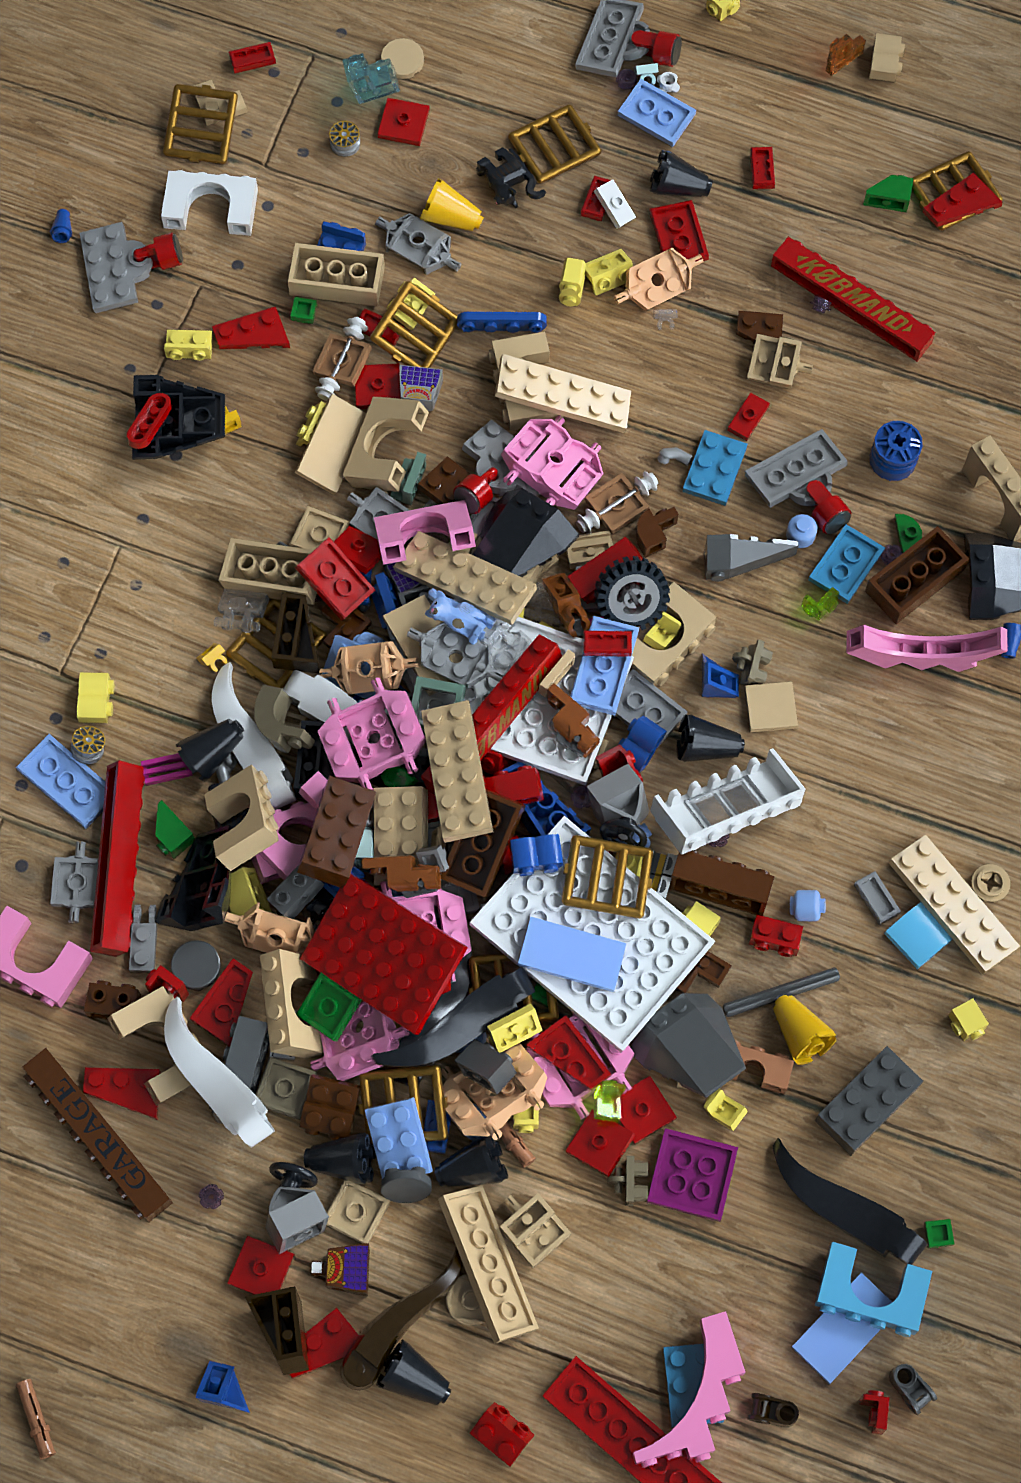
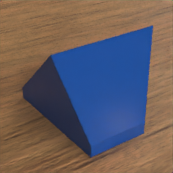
M702 653V697H739V675L724 669Z
M209 1361L197 1390L196 1398L200 1402L250 1413L234 1372L235 1366Z

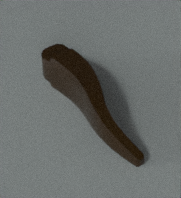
M457 1247L445 1270L432 1283L383 1310L357 1337L340 1366L342 1381L348 1388L361 1391L373 1386L398 1341L423 1314L450 1291L463 1267Z

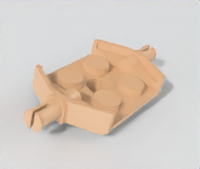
M670 248L627 269L626 289L614 295V300L620 297L623 298L615 302L619 304L627 299H631L646 311L691 289L692 268L704 263L703 259L695 262V260L702 258V256L698 254L691 259H686L676 250ZM653 274H658L661 277L662 283L660 286L653 285L651 281Z
M393 641L339 648L334 666L320 669L319 673L328 672V674H321L320 676L323 678H335L340 688L347 694L374 692L371 681L375 680V678L381 679L385 690L399 688L406 668L419 667V663L410 664L411 662H418L419 659L418 657L403 658ZM364 662L370 665V672L367 675L361 671V665Z
M259 902L244 915L239 916L229 912L226 913L224 922L238 925L237 929L240 930L244 946L266 953L282 949L303 954L315 933L310 917H308L306 923L261 910L259 909ZM275 934L280 936L282 939L274 940L273 938H271L270 935Z

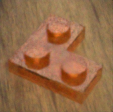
M848 34L840 39L836 38L830 44L826 72L833 76L863 54L866 40L861 35L853 40Z

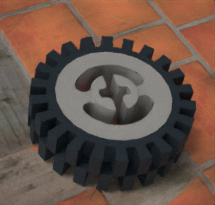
M633 556V560L630 561L628 557H623L624 562L619 563L617 559L613 561L614 567L611 568L608 565L605 567L606 573H600V582L596 581L595 587L597 590H594L596 604L604 619L635 627L640 626L641 630H645V624L649 623L651 626L656 624L654 619L660 620L663 617L661 611L666 612L668 608L666 603L670 602L668 583L660 568H657L653 562L649 563L646 558L640 561L638 556ZM628 583L639 601L637 605H635L633 598L625 587Z

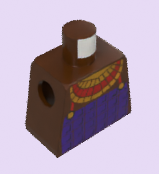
M369 1243L329 1248L327 1250V1261L312 1260L311 1275L326 1276V1287L328 1289L368 1296Z

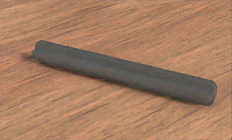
M834 967L727 1002L723 1005V1011L726 1017H731L773 1003L783 995L794 996L837 982L840 979L837 968Z

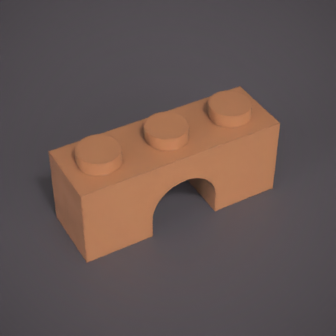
M735 1041L745 1066L753 1065L761 1071L763 1079L760 1088L785 1095L794 1061L790 1060L789 1056L785 1054L765 1053L763 1048L757 1046L747 1048L741 1046L740 1042ZM737 1075L736 1077H734L733 1079H731V1080H735V1081H736L737 1078H738V1075Z

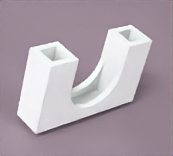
M183 170L168 171L161 213L163 227L186 230L188 212L192 202L205 194H217L227 199L230 203L227 219L229 234L251 236L258 193L256 178L229 176L227 174L214 175L205 172L191 173Z

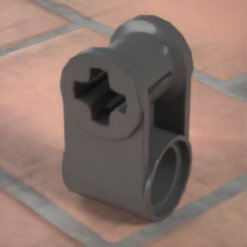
M901 1364L891 1370L889 1375L891 1384L915 1415L918 1416L921 1413L920 1410L931 1400H937L934 1391L923 1381L911 1365ZM899 1370L907 1372L909 1380L906 1384L898 1380L897 1373Z

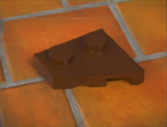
M738 311L736 335L745 340H751L753 344L756 342L757 334L774 338L782 337L783 314Z

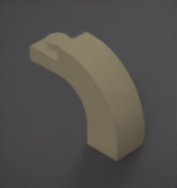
M263 685L254 708L255 722L260 732L274 747L282 752L288 753L291 747L311 749L315 740L305 729L285 725V716L293 700L282 688Z

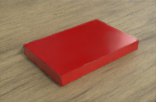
M692 200L649 209L661 253L673 248L686 259H691L700 254L702 258L695 260V262L701 259L703 261L709 260V254Z
M330 537L294 567L341 621L375 591L374 587Z

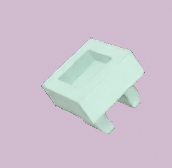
M658 63L634 67V76L641 75L639 80L649 77L651 85L656 83L654 74L659 72Z

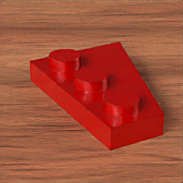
M972 173L923 208V214L936 227L961 220L962 217L973 213L975 215L981 214L989 208H1000L1003 202Z
M276 306L212 326L219 349H247V347L261 346V348H270V346L290 348V343Z
M233 958L189 1020L230 1047L233 1038L230 1037V1030L233 1022L237 1023L253 972Z
M567 1015L526 1044L532 1051L545 1058L591 1091L611 1077L609 1070Z
M85 1067L83 1093L157 1120L158 1105L156 1106L144 1084L161 1074L160 1069Z
M337 1307L305 1333L309 1370L289 1374L292 1379L344 1359L359 1336Z

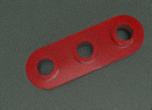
M156 393L149 397L127 431L128 444L132 448L142 449L150 444L171 411V400L168 395Z

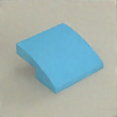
M922 902L908 911L884 933L916 969L923 966L938 951L953 940Z

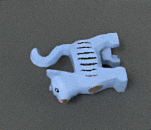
M434 588L428 591V597L433 603L429 610L425 612V615L434 620L444 621L452 630L466 636L472 645L476 644L478 640H483L486 633L483 631L485 627L491 629L496 622L495 618L467 602L458 603L447 598L442 591H437Z

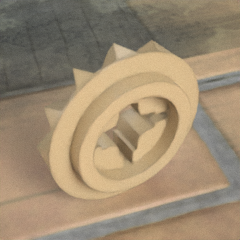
M986 864L974 872L971 888L984 902L990 901L995 903L1004 899L1008 894L1010 878L1001 867ZM993 875V884L997 885V887H992L988 892L987 884L984 881L988 882Z

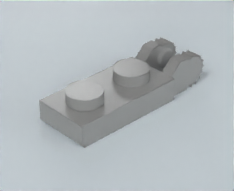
M134 905V923H132L129 960L130 973H150L155 969L157 942L156 905H150L148 909L149 923H141V905Z

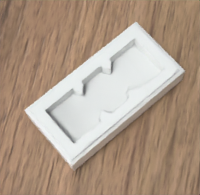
M614 180L594 190L616 229L636 218Z

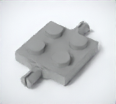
M378 487L364 500L353 492L347 498V501L358 507L349 525L376 539L378 538L374 517L409 511L408 508ZM414 537L410 538L407 542L410 543Z
M79 841L76 842L75 855L67 858L55 857L50 904L52 907L69 908V923H79L80 909L94 908L98 859L85 856L86 842L82 841L81 844Z

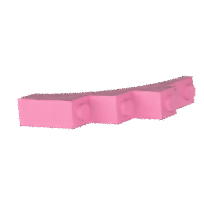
M862 625L848 630L846 640V653L883 668L905 663L920 670L942 665L961 672L976 667L977 661L1007 652V629L1003 627L955 636H912L891 633Z
M726 1311L702 1318L699 1322L704 1341V1367L701 1384L693 1404L684 1418L670 1433L654 1444L633 1452L632 1456L635 1465L641 1463L642 1468L657 1464V1458L667 1456L668 1460L682 1456V1450H686L688 1460L695 1458L696 1463L711 1458L710 1453L715 1451V1447L706 1420L710 1419L711 1424L726 1419L725 1414L730 1412L722 1382L725 1381L726 1385L741 1381L740 1376L746 1373Z

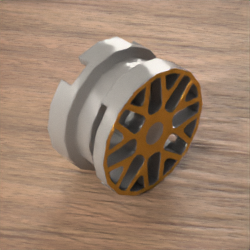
M340 121L331 127L329 132L330 146L335 154L347 157L359 150L360 134L355 124L349 121Z
M84 726L77 729L72 735L70 751H72L73 758L83 764H92L99 761L104 754V734L93 726Z

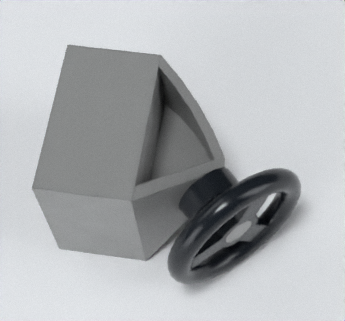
M626 764L588 785L587 790L594 816L602 825L600 827V834L603 840L618 842L613 839L618 838L629 845L645 847L647 836L637 825L649 813L643 782L631 766ZM634 833L640 838L638 843L632 839Z
M275 1162L269 1167L272 1176L281 1182L271 1199L265 1228L279 1254L325 1232L329 1218L315 1190L300 1189L316 1186L318 1183L316 1175L304 1167L288 1162ZM278 1170H284L286 1173H281Z

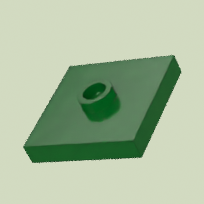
M321 972L296 1015L331 1040L337 1042L362 999Z

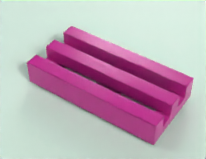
M179 753L141 761V766L144 767L143 775L145 776L146 786L190 777L193 774L184 762L148 769L149 767L182 761ZM184 767H186V769H187V770H183V771H179V772H174V773H169V774H165V775H160V776H155V777L149 778V775H151V774H156V773H161V772H168V771H172V770L179 769V768H184Z

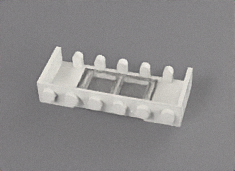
M772 748L769 750L766 762L760 764L758 759L753 757L749 760L744 771H740L737 765H733L728 771L727 778L721 780L718 774L714 773L709 777L707 786L701 788L699 783L694 781L689 785L687 794L682 796L677 789H674L669 793L668 800L665 803L659 795L654 796L650 812L682 855L708 843L715 842L729 833H737L741 828L756 825L765 818L775 817L778 814L800 806L806 789Z

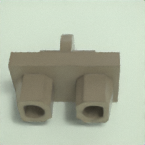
M758 639L756 644H751L748 648L742 647L741 652L733 654L732 660L737 663L736 669L742 671L739 684L745 686L749 683H765L767 672L759 669L758 666L759 663L763 665L769 664L773 652L764 647V641Z
M627 1156L626 1177L622 1176V1168L617 1167L615 1168V1176L607 1178L608 1184L615 1185V1194H622V1185H625V1206H633L634 1202L647 1201L648 1186L634 1185V1177L648 1176V1162L634 1160V1156Z

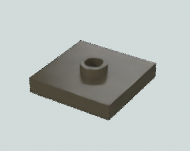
M269 1057L256 1096L267 1110L301 1120L310 1077L312 1074L317 1075V1072Z

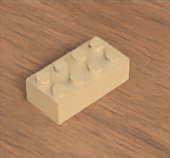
M295 243L288 278L290 296L378 306L385 269L384 254Z
M231 538L219 582L226 592L281 600L282 592L306 595L307 604L314 605L316 591L294 568L313 550Z
M422 786L374 788V791H376L374 798V858L411 855L416 858L417 866L420 863L416 852L419 849L428 847V790ZM385 870V874L374 875V886L381 888L380 882L387 881V870Z

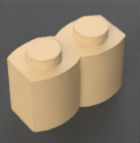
M876 33L869 79L895 82L896 75H901L902 62H899V57H903L905 44H901V36Z

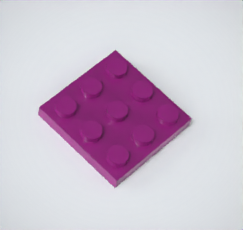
M665 1128L647 1203L721 1222L738 1147Z

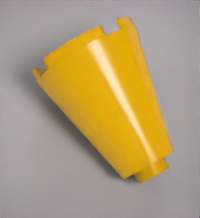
M438 178L420 219L473 232L474 228L479 229L484 217L480 216L482 212L446 182Z
M783 995L775 1001L773 1011L791 1056L797 1065L812 1062V1056L818 1053L821 1057L836 1042L834 1031L794 996Z

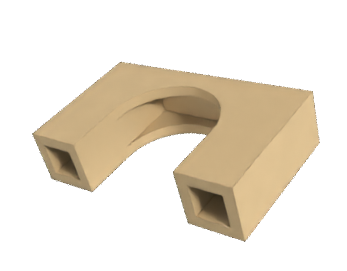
M545 332L492 341V350H488L490 363H495L496 370H493L495 384L502 354L537 364L549 362L550 351ZM498 398L499 403H504L505 409L502 410V417L504 423H508L510 431L522 429L530 419L555 420L558 414Z
M384 397L372 398L364 422L360 427L357 440L352 448L350 458L344 468L343 477L352 487L375 489L378 487L384 491L399 492L406 471L396 460L375 458V450L382 438L391 432L398 430L422 432L429 414L419 400Z
M990 435L970 447L962 471L974 488L989 480L995 485L1001 495L1005 509L1000 525L1008 537L1016 541L1021 538V478Z
M675 582L669 586L670 593L668 595L670 602L666 603L668 607L666 613L682 623L680 628L683 636L682 639L670 649L655 650L637 638L632 654L634 659L630 671L634 669L654 686L658 684L662 686L668 680L669 673L673 669L677 670L684 663V657L689 652L691 654L694 653L701 644L699 641L704 636L708 638L716 628V616Z
M252 764L204 794L207 810L221 824L244 809L249 808L245 818L236 827L213 841L216 858L230 871L279 841L277 834L279 828L273 816L275 810L270 802L272 796L267 788L268 779L263 771H257Z
M282 949L260 955L270 1052L304 1059L324 1054L320 1031L301 1022L291 1002V987H301L314 983L317 980V970L300 959L302 954Z
M162 986L113 1013L107 1019L119 1040L145 1026L157 1025L164 1027L167 1009L170 1002L174 1000V997ZM183 1014V1018L186 1022V1025H188V1022ZM175 1063L170 1069L144 1084L156 1106L192 1086Z

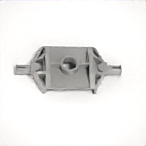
M411 213L391 222H388L381 216L376 220L375 225H378L387 232L386 252H389V249L423 268L426 275L446 265L456 272L460 269L462 264L451 258V236ZM419 236L424 241L422 243H414L412 239Z
M445 622L424 634L412 627L407 633V637L418 641L419 646H421V666L455 683L463 684L468 689L484 678L490 677L500 682L505 676V673L491 666L490 644L485 646L477 642L472 645L466 636L447 627ZM453 653H458L463 659L459 663H453L449 660V657Z

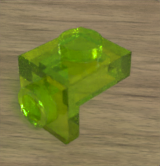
M832 587L818 603L809 595H806L801 606L808 616L820 620L827 611L831 613L838 606L839 602L837 599L840 592Z
M614 1080L601 1082L594 1090V1119L618 1122L621 1119V1095L626 1090L625 1084H619Z

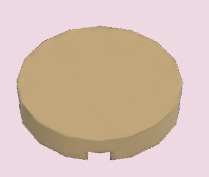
M405 38L395 39L383 48L381 54L382 67L393 78H411L415 73L420 72L423 67V50L413 40Z
M464 1274L458 1277L446 1295L447 1309L451 1317L459 1324L466 1326H477L486 1322L468 1275Z

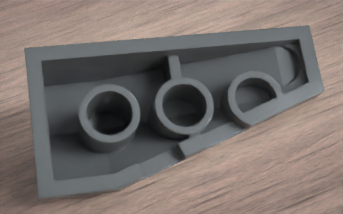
M734 534L707 535L704 549L705 580L723 581L792 557L797 553L798 541L769 539L766 542H761L758 540V537L753 536L749 540L738 539V535Z

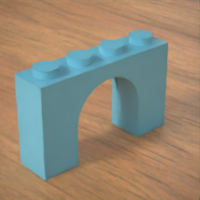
M832 1242L829 1246L815 1306L820 1307V1311L834 1315L835 1312L845 1314L846 1319L854 1322H860V1319L868 1321L870 1326L884 1330L885 1327L895 1329V1333L901 1336L910 1337L911 1334L915 1335L919 1330L932 1271L907 1264L903 1269L896 1299L884 1307L868 1306L856 1297L851 1287V1273L857 1249Z

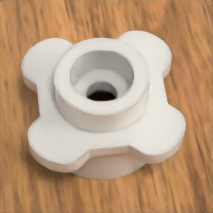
M665 72L657 76L656 81L659 83L660 90L667 93L671 91L678 92L680 86L677 84L678 77L676 74Z

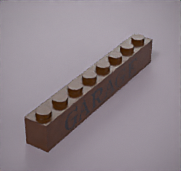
M47 1048L43 1049L22 1066L26 1071V1074L23 1076L32 1088L35 1085L39 1087L42 1091L39 1097L47 1106L51 1103L57 1109L54 1115L62 1125L67 1122L71 1126L70 1135L78 1144L81 1141L84 1142L88 1147L84 1152L93 1163L98 1160L102 1164L101 1173L109 1182L112 1179L115 1180L119 1185L115 1190L124 1201L129 1198L135 1206L131 1209L140 1220L145 1217L150 1223L173 1203Z

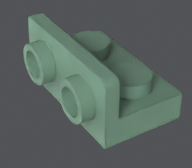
M417 452L415 459L405 458L401 467L406 471L405 477L402 480L399 492L392 491L390 495L398 502L408 505L413 503L418 490V483L421 481L426 469V454Z

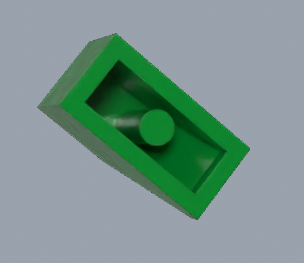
M890 175L867 189L863 205L907 213L914 178L904 175Z
M161 800L158 803L155 836L158 844L156 846L164 856L169 854L175 859L193 844L195 838L186 825Z

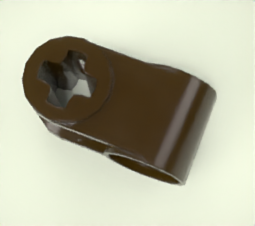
M752 1393L751 1395L753 1404L751 1415L747 1416V1420L786 1428L796 1423L799 1417V1410L793 1402L760 1393ZM762 1403V1412L761 1414H759L760 1405ZM782 1408H789L793 1411L794 1418L790 1421H784L780 1417L779 1411Z

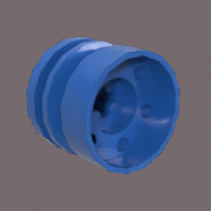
M891 421L880 427L874 438L869 455L873 471L881 478L889 481H900L910 476L914 472L923 447L919 431L912 424L904 421Z

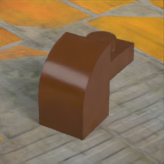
M675 507L668 510L667 508L662 509L655 516L648 509L640 516L637 523L636 541L645 558L666 548L667 538L663 530L677 524L679 514Z

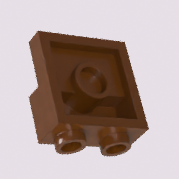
M312 1074L299 1127L305 1128V1133L310 1135H319L320 1132L327 1133L332 1140L350 1136L360 1085Z

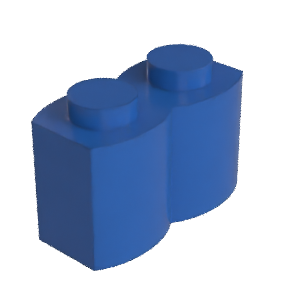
M644 715L638 718V720L636 718L632 720L627 728L629 731L627 738H622L618 743L626 751L630 750L636 760V763L633 765L639 773L646 768L667 732Z
M559 834L510 840L509 849L513 873H519L520 876L532 875L536 870H544V873L557 872L558 868L563 865Z

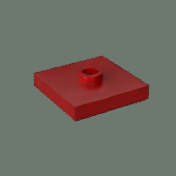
M387 98L377 134L378 138L420 146L430 106Z
M400 363L364 365L355 384L356 408L368 409L373 397L401 399Z
M349 526L334 541L352 564L364 574H367L382 559L378 539L352 526Z
M651 1076L633 1085L632 1089L627 1090L625 1094L622 1092L608 1101L609 1106L621 1125L635 1134L632 1140L634 1145L677 1119Z
M592 1109L566 1149V1153L609 1177L632 1142L635 1134Z
M247 1236L227 1284L253 1295L279 1290L282 1288L295 1254L288 1251L279 1254L275 1246Z

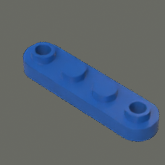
M462 312L457 315V326L464 332L508 331L515 333L518 331H530L538 333L547 327V316L540 312Z

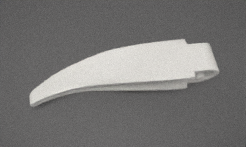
M229 662L220 669L213 685V712L217 723L227 719L237 720L244 728V732H242L244 737L234 748L233 753L243 769L252 764L257 771L261 770L264 772L268 779L267 788L272 796L270 799L271 805L274 810H277L297 800L291 785L294 780L272 744L260 732L256 723L240 705L232 684L233 666Z
M298 670L292 672L283 689L293 700L292 704L298 707L301 715L312 721L326 722L332 714L327 701H332V698H337L341 710L357 704L347 693L322 676L316 675L313 678ZM345 727L344 731L350 745H354L348 728ZM369 737V743L374 744L371 738ZM422 748L418 755L429 756L428 748Z
M177 996L170 1002L165 1017L164 1035L169 1053L185 1078L208 1103L224 1126L232 1134H238L252 1148L275 1132L265 1115L268 1110L260 1099L229 1068L195 1039L188 1030L182 1014V1001Z

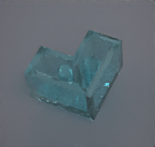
M363 53L343 59L347 82L359 104L400 92L396 70L390 58L379 60L370 65Z

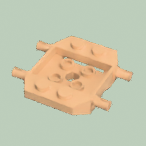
M486 1038L487 1043H489L492 1046V1044L489 1042V1039ZM520 1043L503 1052L512 1058V1065L517 1072L514 1077L525 1089L524 1092H521L515 1083L510 1080L497 1095L490 1096L492 1091L467 1078L461 1071L454 1074L449 1066H445L446 1071L442 1068L441 1074L446 1079L443 1084L444 1097L447 1096L448 1107L445 1110L464 1136L488 1137L491 1135L494 1140H497L496 1134L499 1138L501 1137L502 1132L499 1129L505 1125L512 1115L524 1112L531 1106L537 1111L540 1110L538 1105L541 1109L543 1108L544 1103L540 1099L547 1076ZM464 1091H466V1093L470 1096V1098L474 1101V1103L478 1106V1108L482 1111L486 1118H484L481 1115V1113L465 1095Z

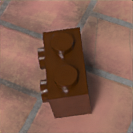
M98 980L97 983L90 982L84 1012L87 1017L108 1020L107 1018L113 1013L141 999V994L136 989V986L130 984H121V987L112 986V983Z

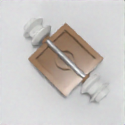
M359 317L347 320L350 326L343 328L347 338L330 333L312 372L315 376L320 377L319 382L322 384L321 387H315V391L322 400L328 401L329 396L334 394V391L340 390L338 383L354 387L372 350L371 345L357 341L363 340L364 336L361 332L368 330V327L365 325L366 322Z
M644 471L643 478L640 479L637 476L634 478L635 486H633L623 473L619 474L585 497V502L592 510L586 509L585 516L577 515V527L582 533L591 534L593 526L596 529L600 528L601 520L613 535L649 509V505L641 495L648 497V490L657 491V478L653 473Z

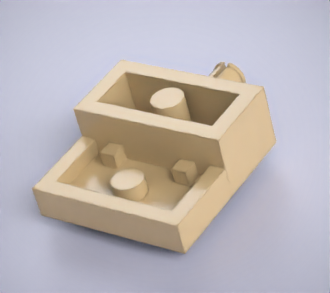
M757 334L747 380L791 389L797 372L811 374L813 365L800 362L799 353L802 341Z
M539 1193L522 1206L516 1202L512 1195L503 1201L513 1214L500 1226V1231L532 1268L538 1265L572 1234Z

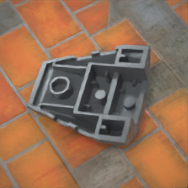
M680 994L652 1016L636 1035L631 1045L634 1058L645 1069L649 1071L652 1069L668 1080L671 1078L679 1082L682 1087L705 1098L746 1069L722 1008L708 994Z

